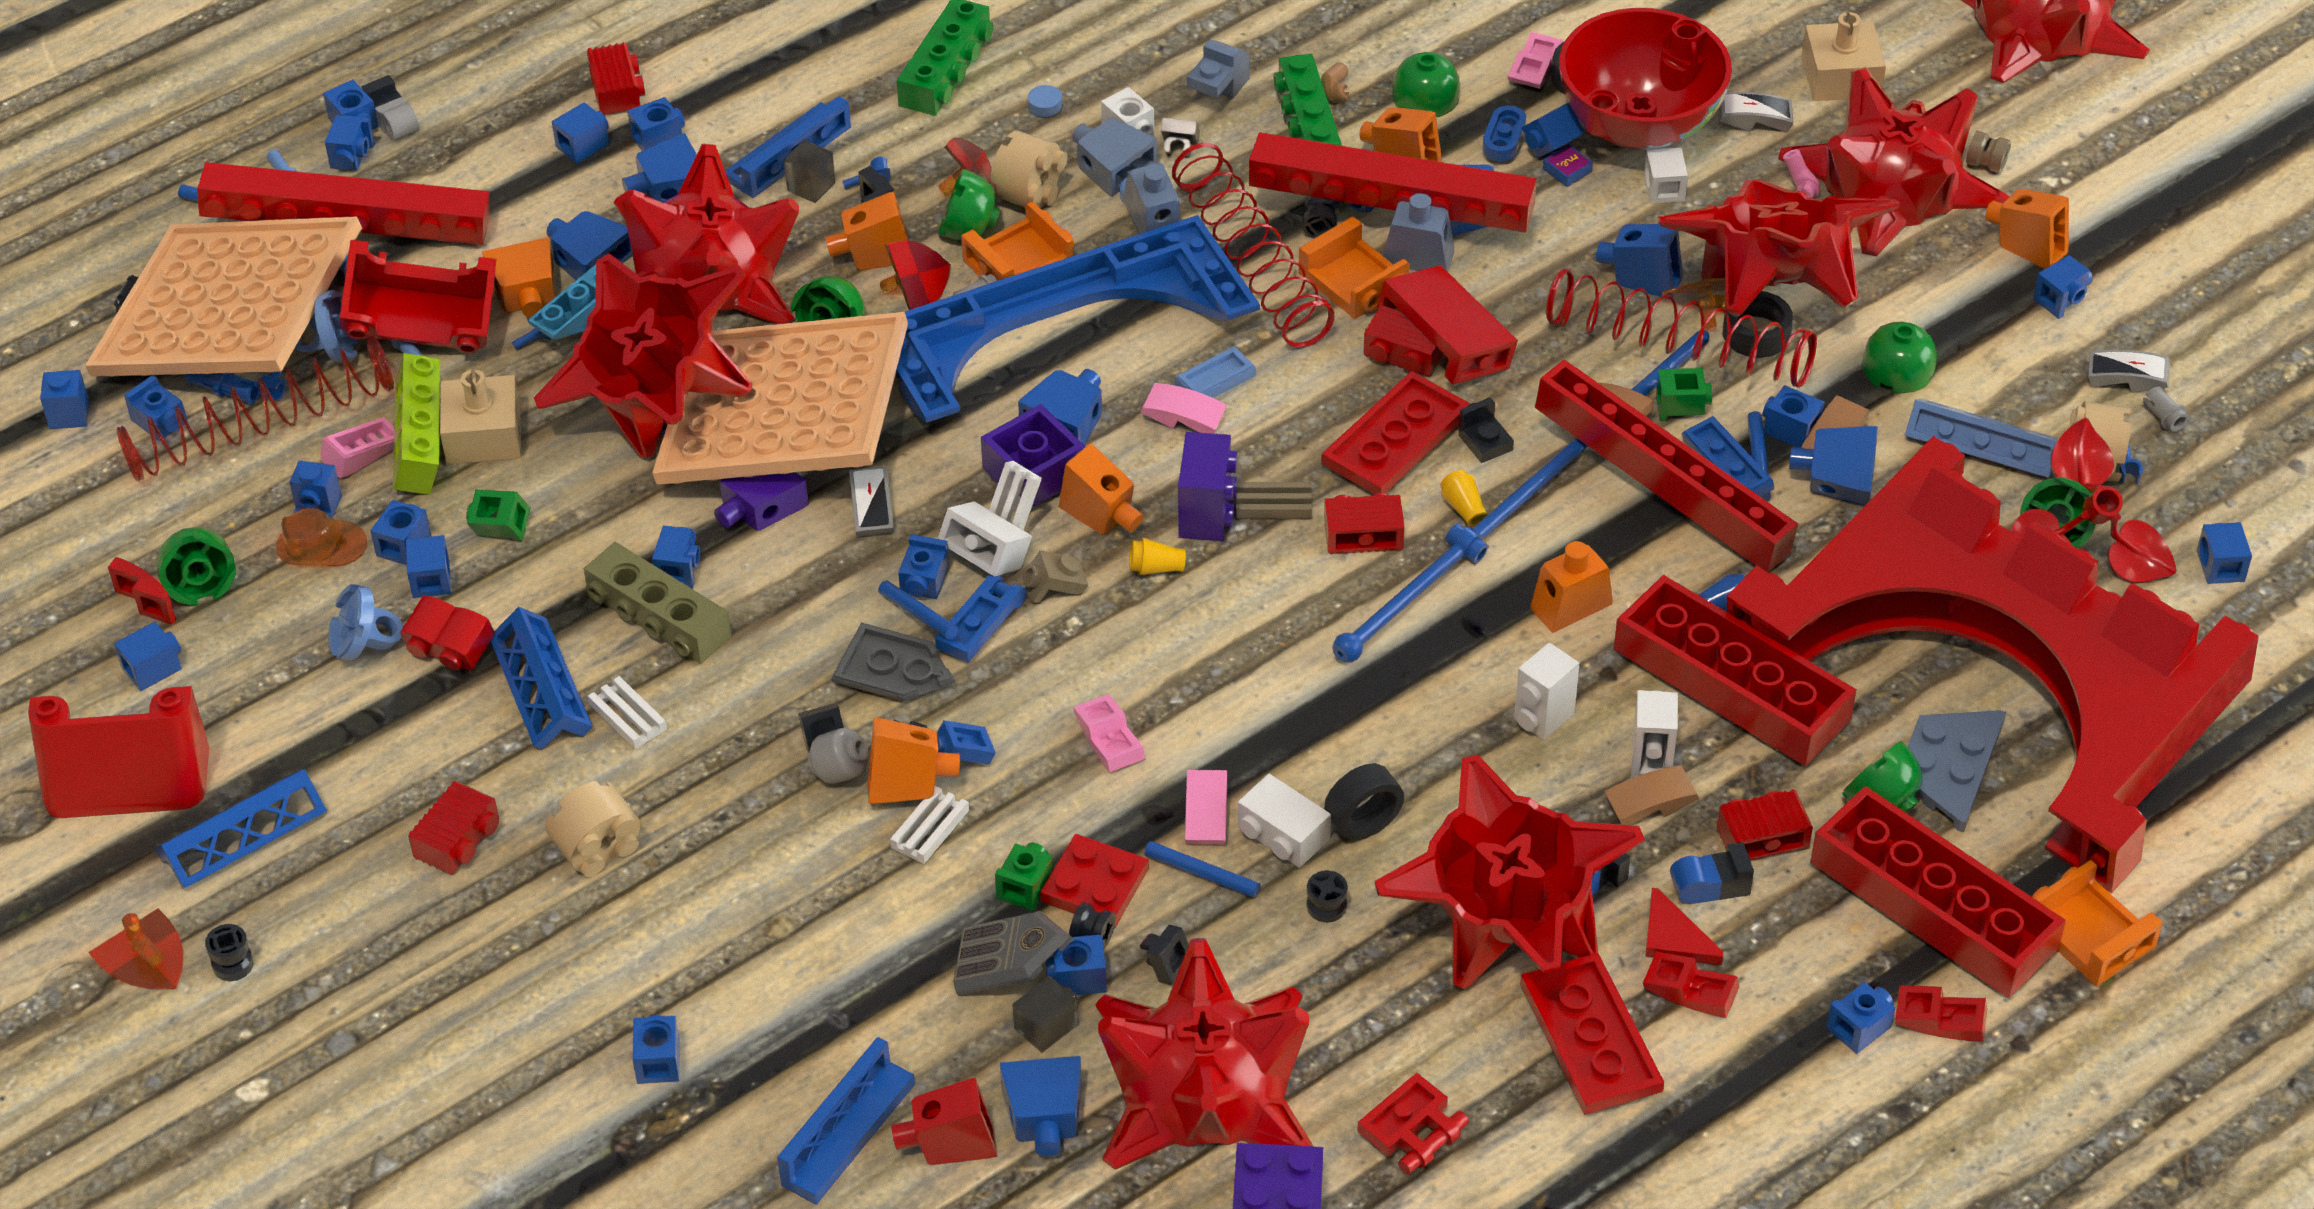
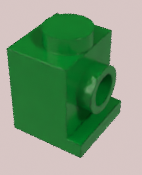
M1703 368L1658 370L1656 401L1659 421H1667V416L1705 414V406L1712 404L1711 383H1705Z
M475 489L473 501L467 507V524L477 536L513 538L514 541L522 542L530 507L518 492Z
M1031 842L1026 846L1015 843L1001 869L998 868L995 872L996 899L1034 911L1041 898L1040 892L1053 872L1052 855L1048 854V851L1038 843Z

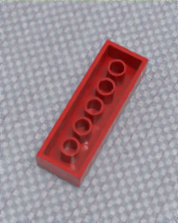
M1664 574L1617 618L1613 650L1804 766H1807L1852 719L1857 689Z
M1866 786L1815 832L1810 859L1811 864L2007 998L2014 995L2059 950L2066 922L2064 918Z

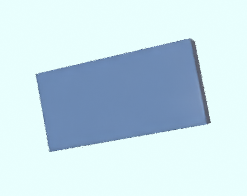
M1233 346L1175 376V386L1191 389L1214 398L1255 377L1256 367Z

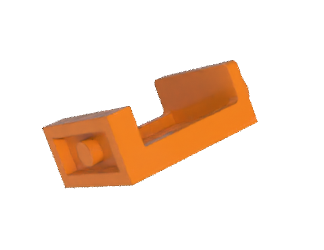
M1031 201L1025 204V219L986 239H983L973 229L961 235L963 261L978 276L992 274L999 281L1072 257L1075 246L1073 237L1066 229H1062L1057 225L1046 210L1040 209Z
M1353 216L1299 247V263L1306 271V278L1313 281L1320 292L1354 319L1377 308L1385 279L1409 273L1410 263L1407 260L1402 259L1392 264L1362 240V223ZM1299 268L1298 274L1303 277L1302 271Z
M2090 860L2079 868L2076 866L2070 868L2058 882L2050 887L2043 886L2039 888L2032 897L2066 920L2058 952L2097 987L2156 948L2163 922L2152 912L2141 919L2132 914L2095 880L2098 866Z

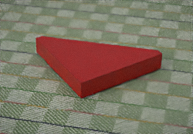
M1652 888L1645 956L1654 957L1656 952L1695 958L1697 963L1722 965L1724 952L1661 890Z

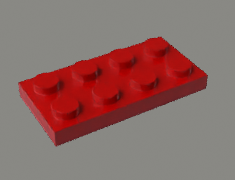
M1411 371L1321 454V464L1373 494L1386 493L1459 425L1460 410L1471 403Z
M1598 952L1561 963V969L1557 972L1547 974L1538 969L1521 974L1520 985L1584 1115L1663 1092L1665 1082Z

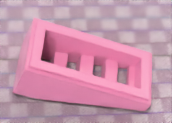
M385 417L324 437L321 461L324 464L335 465L337 476L340 479L347 477L394 450V426ZM376 434H380L383 438L379 439Z

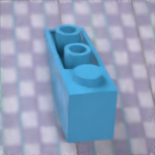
M596 265L528 320V323L554 340L584 332L587 327V317L595 308Z

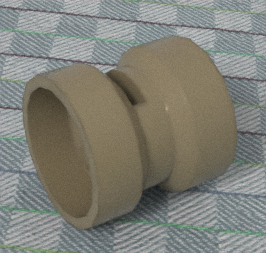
M1977 130L1971 140L1966 163L1976 167L1982 164L1988 166L1990 171L2001 173L2009 156L2011 140L2002 137L1993 139L1987 133Z

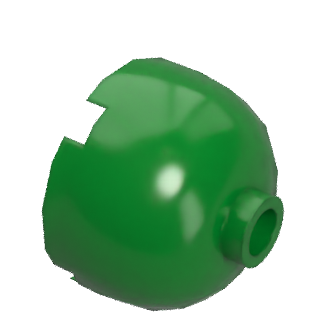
M1431 52L1416 53L1405 58L1396 69L1393 79L1392 93L1394 104L1397 108L1436 112V117H1441L1451 112L1458 105L1460 94V77L1455 66L1446 57Z
M962 169L947 203L946 218L941 220L938 235L962 242L961 235L972 229L981 236L986 227L994 228L1000 209L994 207L996 194L993 186L985 178L969 170Z
M825 275L807 282L794 294L791 303V313L795 311L797 322L865 316L864 301L858 289L851 282L836 276Z
M1903 321L1890 322L1880 326L1868 338L1862 360L1863 372L1868 380L1879 388L1882 383L1886 386H1891V392H1915L1925 388L1930 383V378L1935 372L1937 350L1931 336L1923 328Z
M2064 477L2046 479L2034 485L2025 495L2020 515L2031 509L2046 510L2057 518L2059 528L2083 513L2084 501L2091 493L2078 481ZM2086 519L2063 535L2068 538L2072 546L2079 548L2091 537L2096 524Z
M200 527L183 528L173 533L161 545L157 555L158 579L169 596L179 603L192 606L201 605L197 600L213 595L214 601L231 587L236 575L234 556L229 546L221 536L209 529Z
M1900 741L1883 753L1881 759L1874 764L1871 763L1843 790L1842 794L1848 801L1866 786L1905 813L1909 812L1919 802L1914 796L1922 786L1923 774L1921 767L1910 749Z

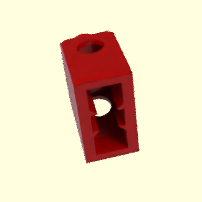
M976 1077L915 1096L911 1101L913 1120L891 1125L896 1150L920 1145L927 1164L930 1165L997 1157L993 1121Z

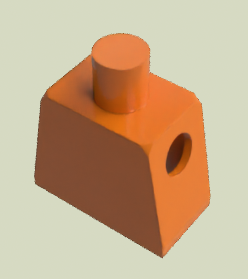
M1390 107L1374 123L1366 121L1361 126L1360 140L1373 144L1374 151L1442 162L1436 112Z
M2018 189L2003 204L1992 201L1988 205L1985 219L2000 225V244L2004 249L2043 269L2060 261L2068 253V197Z
M894 191L843 211L841 216L845 232L826 236L830 256L834 257L851 252L855 266L859 270L895 266L888 244L898 241H909V237Z
M549 237L482 251L483 257L497 259L493 291L505 311L514 312L522 310L526 317L531 318L543 308V305H547L555 298L554 263Z
M1090 443L1065 464L1058 506L1062 510L1100 534H1107L1118 524L1131 533L1138 528L1144 518V515L1131 505L1134 491L1133 482L1093 444Z
M1579 541L1570 542L1567 544L1564 554L1542 565L1530 609L1552 633H1555L1612 605L1610 572L1607 564L1589 545Z
M873 718L867 782L869 804L929 799L934 795L935 776L959 777L960 753L938 752L936 731L892 720Z

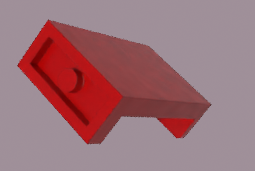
M1441 265L1384 280L1377 308L1379 309L1380 305L1392 309L1398 308L1449 358L1444 377L1452 385L1510 368L1518 340Z

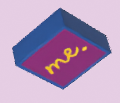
M1571 145L1565 146L1543 161V169L1566 187L1592 172L1593 162Z

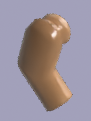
M1341 62L1334 64L1321 76L1326 97L1333 103L1345 101L1349 96V92H1344L1348 86L1340 82L1348 75L1347 66Z

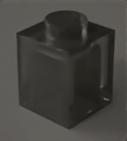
M803 140L784 159L787 191L816 203L836 183L833 152Z
M1048 976L1012 1004L1014 1029L1043 1053L1079 1025V1000L1076 994L1068 986H1061L1051 976Z

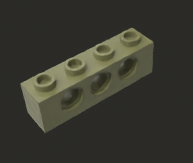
M613 542L583 568L586 591L592 600L610 607L625 621H632L642 627L652 638H659L666 642L681 656H688L702 664L732 637L729 612L617 542Z

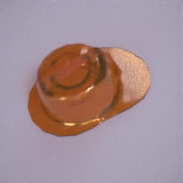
M305 508L282 519L281 526L283 532L276 542L277 554L281 560L288 564L344 566L356 561L363 555L367 547V536L362 528L352 522L331 519L327 513L318 508Z

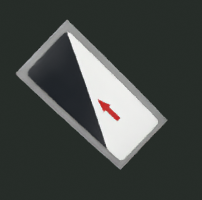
M1729 92L1726 93L1724 100L1718 108L1719 122L1749 132L1756 122L1784 132H1788L1794 123L1792 100L1770 94Z
M2135 350L2090 351L2088 378L2091 387L2129 383L2132 393L2149 391L2157 386L2162 389L2169 388L2170 360L2167 356Z
M887 467L849 470L856 537L894 533Z

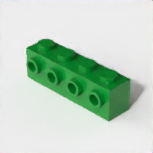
M966 0L949 1L896 80L899 107L936 116L943 104H948L953 89L957 83L963 81L966 69L971 62L977 60L981 46L985 41H989L992 36L993 22L990 21L989 6Z
M1313 54L1279 58V72L1273 74L1276 93H1280L1283 116L1287 115L1289 136L1342 146Z

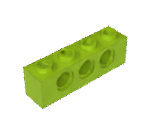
M403 353L395 382L393 490L427 495L431 493L439 466V358Z

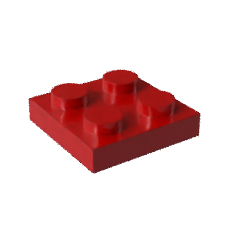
M1075 833L1040 892L1041 902L1075 914L1082 902L1092 904L1096 911L1109 910L1116 914L1114 928H1116L1149 870V859Z

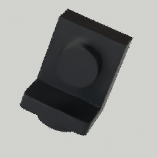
M1492 398L1472 403L1460 410L1458 436L1481 463L1513 451L1514 440L1494 417L1495 402Z

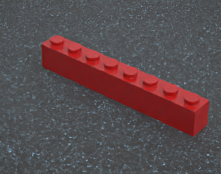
M1262 132L1258 133L1249 158V186L1394 211H1396L1399 202H1410V198L1413 195L1421 193L1431 198V206L1445 208L1449 212L1450 220L1524 233L1527 232L1535 205L1537 178Z
M205 162L197 187L199 216L241 221L357 217L362 227L359 233L484 245L489 222V191L210 162Z
M1564 359L1540 378L1535 409L1750 562L1769 572L1791 553L1799 523Z

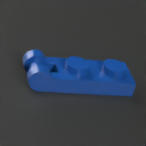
M990 574L949 621L958 627L957 636L949 640L938 634L935 637L936 648L969 663L1015 608L1018 609L1022 606L1027 595V589L1016 583L1012 586L1004 583V578L1000 576L994 577Z

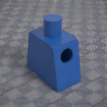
M686 134L677 135L639 152L636 156L638 174L622 178L624 191L635 190L646 193L647 196L660 202H665L677 196L697 155Z
M589 211L581 212L568 223L555 218L549 223L546 230L547 236L551 238L555 263L575 280L596 265V261L608 253L621 263L626 262L633 256L627 226Z
M1626 224L1622 226L1615 243L1601 241L1597 247V262L1615 265L1616 282L1621 287L1632 290L1644 288L1651 295L1662 297L1666 294L1671 295L1672 298L1674 297L1676 291L1664 290L1678 287L1683 278L1678 230H1670L1659 224Z
M1084 369L1078 377L1062 370H1056L1018 401L1019 415L1042 404L1085 445L1102 413V390L1099 388L1101 379L1091 369Z
M1878 426L1816 430L1814 449L1791 447L1789 470L1811 472L1810 491L1813 493L1865 506L1871 498Z
M1072 1056L1001 1062L1002 1094L1016 1140L1020 1142L1034 1141L1035 1152L1040 1156L1056 1155L1061 1150L1060 1139L1072 1138L1077 1135L1082 1090L1081 1057Z

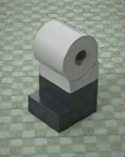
M390 75L361 86L364 92L373 100L378 127L392 141L419 130L418 120L411 105L405 102L396 90L395 82Z

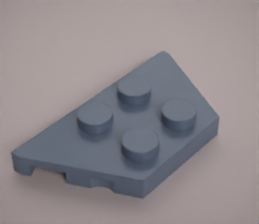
M2005 711L1919 715L1908 744V748L1918 760L1923 774L1922 786L1915 795L1933 812L1939 808L1954 820L1953 827L1960 832L1965 831L2005 720Z

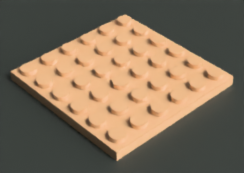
M336 217L171 224L86 363L85 367L90 376L114 377L130 375L281 372L315 313L317 297L329 288L349 252L350 240H355L362 229L358 218Z
M905 312L713 331V339L753 385L746 397L688 392L684 395L683 418L675 425L668 424L652 472L656 484H680L691 481H714L724 478L788 474L791 472L813 470L823 471L846 467L858 468L872 465L908 326Z

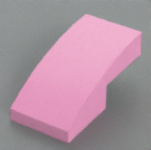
M1531 32L1523 51L1519 50L1508 75V81L1541 89L1551 74L1554 51L1563 40Z
M1154 383L1140 412L1171 429L1179 421L1199 433H1214L1227 404L1191 389Z
M1110 694L1073 707L1074 714L1085 736L1109 773L1145 760L1143 746L1127 727L1125 713Z
M1187 770L1185 844L1226 845L1227 770Z

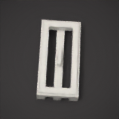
M1014 461L1005 462L989 510L1010 522L1012 513L1017 508L1012 524L1024 530L1042 478ZM1024 479H1026L1027 482L1020 499L1019 493L1021 491Z
M620 676L613 680V686L609 687L607 684L602 686L599 695L595 692L588 695L589 705L635 750L667 730L666 721ZM622 698H624L649 724H647ZM610 701L623 714V716L630 723H633L643 734L639 736L606 704V702Z
M934 786V795L929 799H923L891 837V848L925 864L968 813L969 802L964 799L958 802L955 800V795L949 792L944 795L941 788ZM948 809L952 810L919 850L915 849L924 837L928 836L936 827L935 824Z

